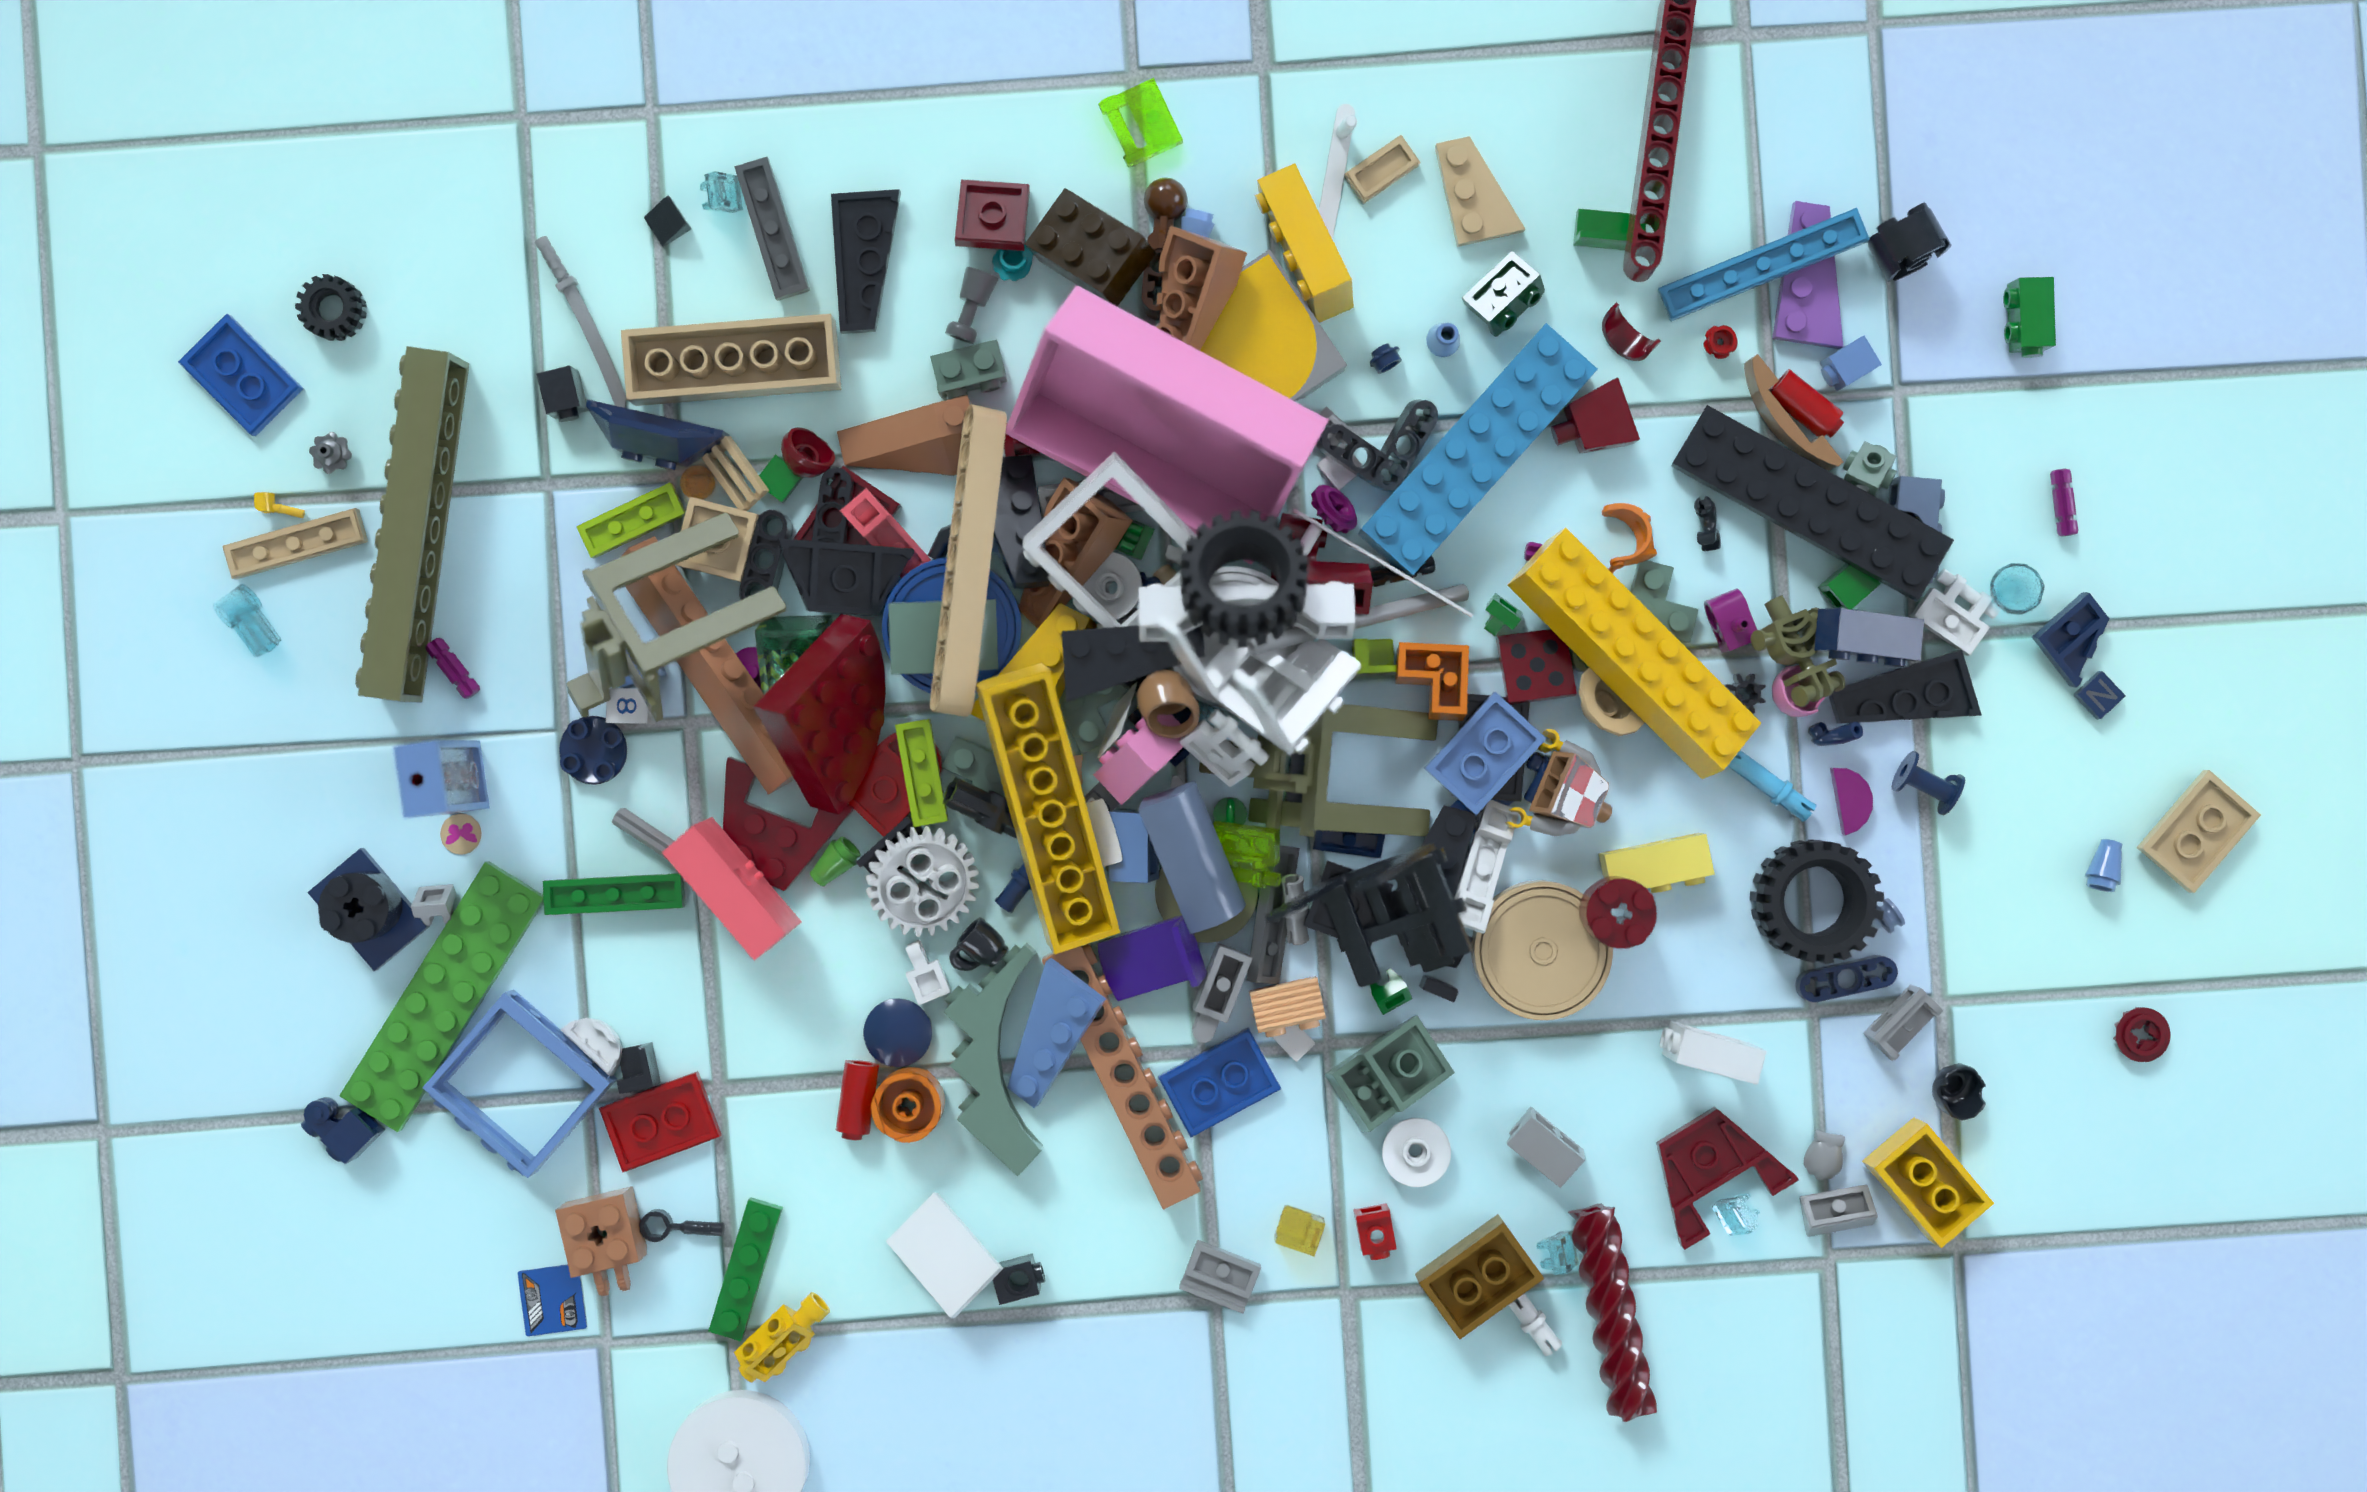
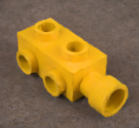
M811 1292L801 1301V1307L797 1311L783 1304L734 1352L740 1363L738 1369L741 1375L751 1383L756 1379L766 1382L773 1375H780L786 1367V1362L797 1351L802 1352L809 1347L811 1338L815 1335L810 1326L815 1322H821L830 1313L826 1302L819 1295Z

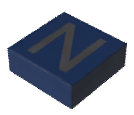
M2103 671L2096 672L2073 694L2096 720L2102 719L2126 696Z

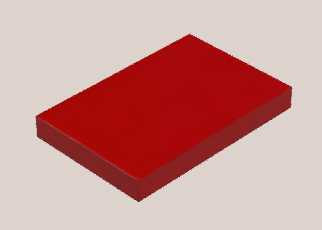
M698 1071L599 1108L622 1173L716 1139L722 1135Z

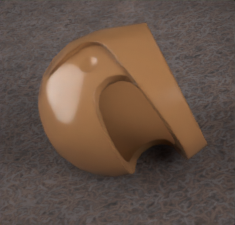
M1172 670L1156 671L1148 675L1141 683L1137 693L1138 709L1152 732L1161 737L1172 739L1186 736L1195 730L1199 721V705L1194 698V692L1190 684L1179 672ZM1186 707L1192 710L1190 718L1178 726H1164L1157 719L1158 715L1175 714Z

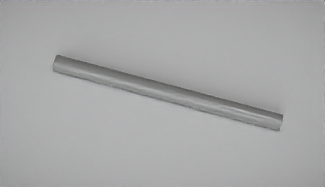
M1465 584L1435 591L1453 603L1467 601L1469 598V591ZM1424 593L1370 607L1369 614H1355L1354 629L1447 606L1448 604L1430 593ZM1295 626L1291 629H1284V635L1275 640L1271 633L1268 634L1267 644L1257 646L1255 639H1248L1247 649L1250 655L1253 656L1315 640L1316 638Z

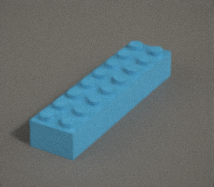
M1546 323L1358 532V535L1396 569L1412 577L1592 377L1598 368Z

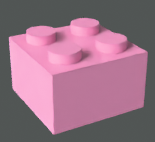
M1172 714L1157 716L1159 723L1164 726L1181 725ZM1142 718L1135 725L1138 732L1133 728L1126 732L1115 743L1119 750L1112 746L1099 759L1103 765L1093 775L1123 805L1183 748L1179 743L1181 737L1172 739L1161 737L1152 732L1144 718Z

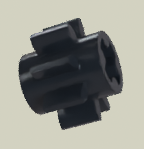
M1739 673L1733 674L1735 683L1724 684V686L1754 714L1755 708L1753 705L1766 702L1764 698H1761V690L1766 685H1757L1754 682L1755 674H1749L1745 681H1743ZM1746 688L1745 692L1750 695L1749 699L1742 700V695L1738 693V689Z

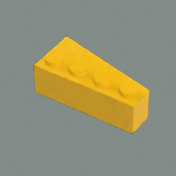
M1291 164L1258 179L1259 193L1254 195L1258 208L1262 214H1268L1271 221L1268 225L1272 237L1276 243L1280 242L1284 250L1282 255L1286 266L1290 272L1293 271L1300 295L1304 301H1307L1308 307L1318 322L1321 323L1354 308L1352 278L1296 164Z
M1059 603L998 676L1042 663L1051 672L1059 701L1065 689L1061 631L1096 629L1097 624L1090 617ZM977 699L970 714L984 721L979 699Z

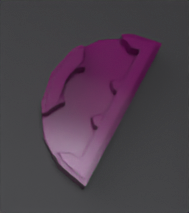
M1830 768L1841 833L1846 836L1858 831L1868 821L1873 810V794L1869 784L1859 773L1847 768Z

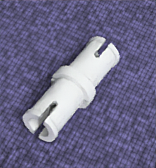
M1525 1293L1508 1305L1520 1320L1521 1329L1524 1333L1529 1332L1544 1356L1553 1354L1549 1343L1555 1351L1562 1346V1341L1558 1339L1546 1323L1545 1314L1542 1310L1537 1311Z

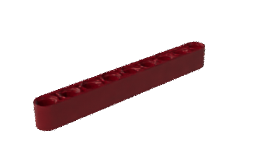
M1661 0L1658 6L1623 261L1625 275L1635 282L1648 280L1660 264L1663 255L1697 0H1680L1683 5L1676 4L1673 0ZM1667 30L1675 31L1679 37L1670 35ZM1663 62L1671 63L1675 69L1667 68ZM1658 94L1668 96L1671 101L1662 100ZM1654 126L1662 127L1667 134L1658 133ZM1649 159H1657L1661 162L1662 167L1654 166ZM1644 191L1655 193L1658 200L1650 199ZM1640 224L1650 225L1654 232H1645ZM1635 257H1644L1648 260L1649 266L1640 265Z

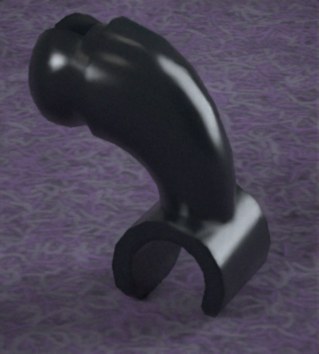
M1705 496L1704 500L1698 497L1694 502V509L1701 522L1703 531L1697 533V542L1702 545L1701 549L1704 552L1718 550L1721 548V538L1719 531L1716 529L1717 513L1715 503L1708 496Z

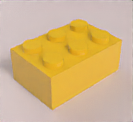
M1915 1117L1862 1160L1864 1165L1923 1235L1940 1248L1944 1247L1995 1204L1932 1128Z

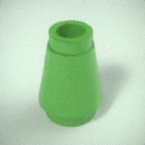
M841 836L838 840L830 842L814 866V869L810 872V875L817 884L825 887L828 883L857 865V859L861 854L849 839Z

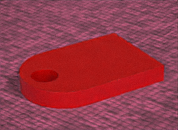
M896 733L886 737L877 746L864 779L857 789L854 798L848 803L883 837L911 813ZM935 743L940 774L942 775L943 758L939 747Z

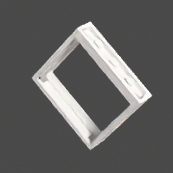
M1115 451L1023 537V548L1025 549L1023 554L1027 560L1035 567L1041 565L1050 574L1048 579L1059 591L1062 592L1066 589L1075 598L1072 602L1082 614L1087 616L1090 613L1099 622L1097 624L1098 628L1139 625V609L1125 622L1120 624L1041 544L1113 477L1185 551L1186 542L1189 537L1193 536L1197 539V535ZM1180 571L1165 584L1166 587L1181 586Z

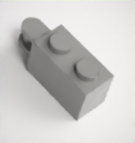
M1216 943L1206 969L1207 975L1201 982L1192 1005L1194 1011L1198 1012L1192 1027L1193 1035L1197 1041L1201 1043L1211 1041L1219 1021L1228 1023L1253 959L1249 954L1221 943Z

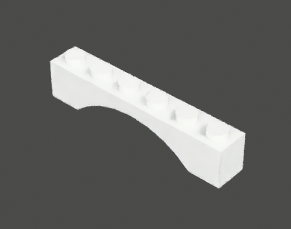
M1329 582L1325 585L1307 584L1302 614L1297 613V622L1294 626L1305 630L1316 639H1353L1355 628L1354 585L1341 582ZM1224 583L1219 586L1210 587L1221 600L1228 604L1254 606L1270 598L1278 585L1257 583L1254 586H1237L1233 583ZM1152 584L1148 587H1139L1140 642L1167 641L1155 622L1160 615L1178 627L1183 634L1202 625L1201 622L1194 627L1189 620V610L1184 611L1181 586L1166 587L1162 584Z

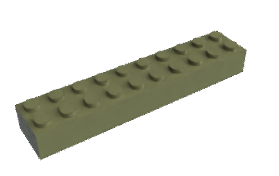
M406 346L405 355H402L400 358L401 388L396 391L394 398V407L397 410L396 424H393L390 429L391 459L387 460L384 470L385 479L388 481L386 494H383L380 500V513L383 517L381 529L379 528L375 535V547L378 549L376 563L372 565L370 571V582L373 584L372 596L367 600L365 606V616L368 619L367 632L362 635L360 642L363 661L362 667L357 670L355 678L356 687L359 688L358 696L423 703L429 654L425 647L431 642L470 364L450 352Z

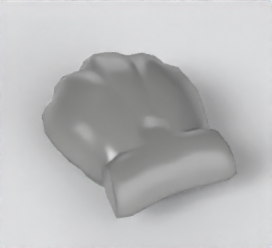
M1818 1129L1815 1130L1814 1141L1810 1144L1804 1156V1166L1807 1168L1808 1173L1814 1175L1817 1180L1831 1179L1840 1173L1843 1166L1841 1147L1845 1141L1843 1135L1829 1134Z

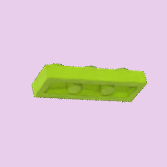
M669 482L576 526L590 558L595 559L684 517L686 511L673 484Z
M931 719L895 725L913 827L949 821L947 807L943 804L944 790Z

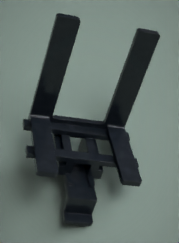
M1434 842L1324 880L1265 915L1268 923L1289 916L1320 898L1322 904L1326 903L1339 935L1337 939L1341 952L1346 953L1359 987L1377 983L1382 979L1369 943L1397 935L1410 966L1420 964L1425 973L1452 965L1455 962V957L1472 951L1471 943L1459 915L1467 911L1463 897L1453 900L1440 867V863L1446 862L1448 859L1443 847L1436 849ZM1395 879L1399 889L1391 891L1388 881ZM1365 890L1378 924L1364 930L1350 897V894ZM1433 922L1436 925L1443 945H1440L1431 924Z

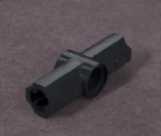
M955 777L949 783L944 793V805L973 818L974 822L1001 835L1005 833L1017 839L1006 797L991 790L987 792L958 777Z

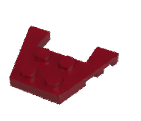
M728 757L725 773L723 830L744 855L754 862L756 869L764 874L763 877L771 886L786 891L813 860L823 845L834 835L843 821L849 817L854 807L847 804L840 815L818 809L812 826L808 827L749 803L747 800L756 776L746 762L734 757Z
M1716 1107L1711 1108L1656 1142L1678 1241L1684 1250L1711 1234L1694 1207L1693 1202L1753 1166L1767 1191L1772 1196L1799 1181L1792 1171Z

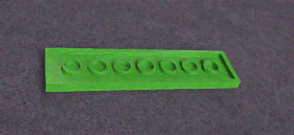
M490 861L484 862L451 915V920H448L339 1096L394 1131H401L426 1093L422 1087L445 1062L544 903L543 894Z

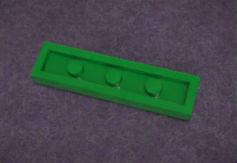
M679 873L542 881L544 915L685 907L684 878Z
M752 1197L748 1199L708 1332L737 1341L743 1340L782 1213V1206Z

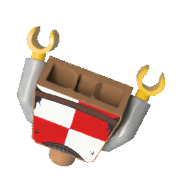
M1544 730L1542 734L1551 739L1552 745L1543 742L1537 749L1544 753L1551 752L1553 749L1557 751H1553L1530 806L1529 811L1534 813L1533 817L1528 816L1524 809L1514 807L1508 811L1519 813L1521 816L1520 823L1514 824L1506 821L1505 824L1513 829L1526 825L1530 826L1531 831L1551 836H1562L1576 833L1580 827L1592 828L1596 821L1600 823L1606 822L1612 815L1611 805L1604 802L1609 790V783L1601 776V771L1594 755L1568 740L1565 742L1560 741L1559 734L1555 730Z

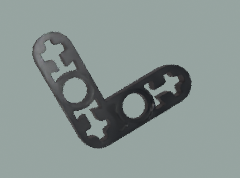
M1418 399L1409 402L1381 450L1346 427L1333 423L1326 424L1316 445L1323 454L1375 488L1393 491L1405 479L1438 420V410L1428 400ZM1417 409L1423 410V415L1426 416L1425 421H1418L1419 417L1415 414ZM1412 426L1413 430L1418 431V434L1411 430H1407L1406 427ZM1328 434H1336L1335 438L1338 441L1348 445L1345 449L1330 445L1331 441L1327 438ZM1406 435L1410 439L1411 446L1406 454L1401 455L1397 451L1396 444L1400 437ZM1362 447L1367 453V460L1363 466L1357 467L1353 463V453L1356 449ZM1389 456L1401 460V463L1395 464L1394 460H1389ZM1383 469L1389 470L1388 473L1392 476L1390 481L1384 480V476L1381 474Z

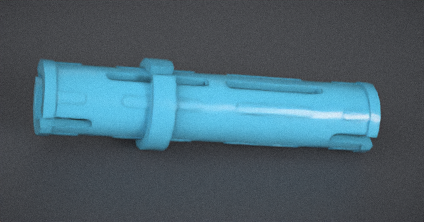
M1741 750L1728 765L1729 768L1769 796L1771 803L1775 806L1780 804L1799 818L1801 822H1805L1812 814L1810 810L1814 811L1817 806L1794 790L1791 782L1788 780L1783 782Z

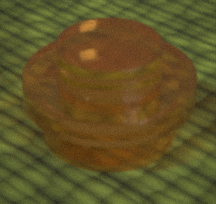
M703 466L689 467L681 476L680 486L687 497L704 500L715 489L714 475Z

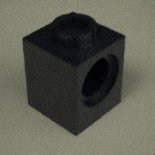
M1033 1253L999 1262L1003 1269L993 1279L999 1305L1040 1294L1041 1283L1046 1282L1041 1262L1035 1263ZM1015 1271H1022L1028 1276L1029 1281L1024 1285H1016L1012 1282L1010 1275Z

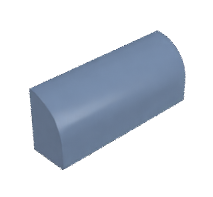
M1192 781L1143 798L1138 809L1190 935L1220 925L1239 914L1246 904L1196 782Z

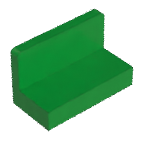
M1578 209L1576 211L1573 246L1625 250L1630 213ZM1640 224L1641 228L1646 232V224Z

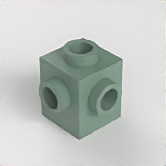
M1864 441L1858 452L1852 450L1842 468L1847 471L1844 480L1876 497L1881 487L1886 490L1889 488L1897 473L1896 470L1892 469L1896 455L1890 453L1881 445H1873Z

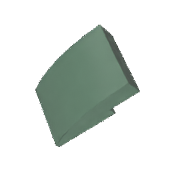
M986 599L978 670L998 669L996 599ZM942 600L890 602L888 604L891 674L933 673Z
M1415 1015L1372 1041L1324 1075L1362 1132H1371L1395 1113L1403 1112L1455 1072L1419 1017Z

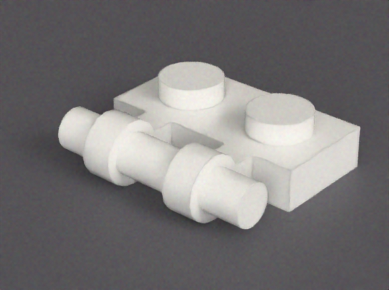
M1943 569L1938 574L1936 580L1946 586L1945 591L1941 593L1935 588H1929L1910 617L1924 619V627L1955 649L1962 650L1965 656H1969L1990 628L1980 620V617L1984 613L1991 619H1994L2001 611V608L1992 602L1991 596L1985 592L1979 593L1967 585V580L1959 574L1953 575L1946 569ZM1958 595L1971 604L1968 611L1954 602Z
M1215 710L1208 718L1216 728L1203 720L1198 723L1194 731L1181 737L1179 741L1185 749L1229 787L1251 774L1255 764L1249 759H1253L1259 766H1262L1269 758V755L1261 748V743L1255 737L1249 738L1237 727V721L1231 716H1224L1219 710ZM1226 738H1229L1239 748L1237 749L1235 746H1233Z

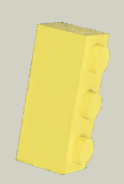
M1694 833L1598 853L1603 878L1607 876L1628 878L1642 884L1646 889L1650 888L1651 893L1671 890L1672 883L1684 881L1685 886L1702 884L1706 882V876L1715 875L1707 834Z

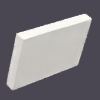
M935 1192L886 1240V1243L950 1318H955L1003 1269L944 1199Z

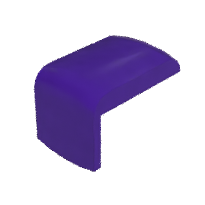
M1182 915L1125 932L1097 943L1103 973L1117 1001L1188 980L1193 988L1199 986L1207 975L1194 934L1190 935Z

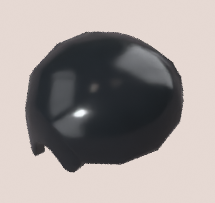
M1957 1063L1943 1067L1939 1071L1932 1085V1096L1944 1113L1952 1118L1964 1121L1975 1118L1984 1109L1986 1103L1982 1098V1089L1986 1087V1084L1973 1067Z

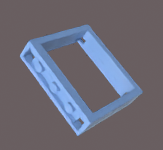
M513 989L503 993L422 1088L435 1100L433 1104L442 1109L446 1108L455 1115L454 1120L461 1128L467 1131L472 1130L481 1138V1144L488 1151L494 1154L499 1153L508 1161L507 1166L511 1171L516 1170L522 1176L524 1175L529 1178L540 1170L618 1078L614 1075L609 1076L560 1028ZM506 1013L594 1088L536 1156L531 1154L448 1082Z

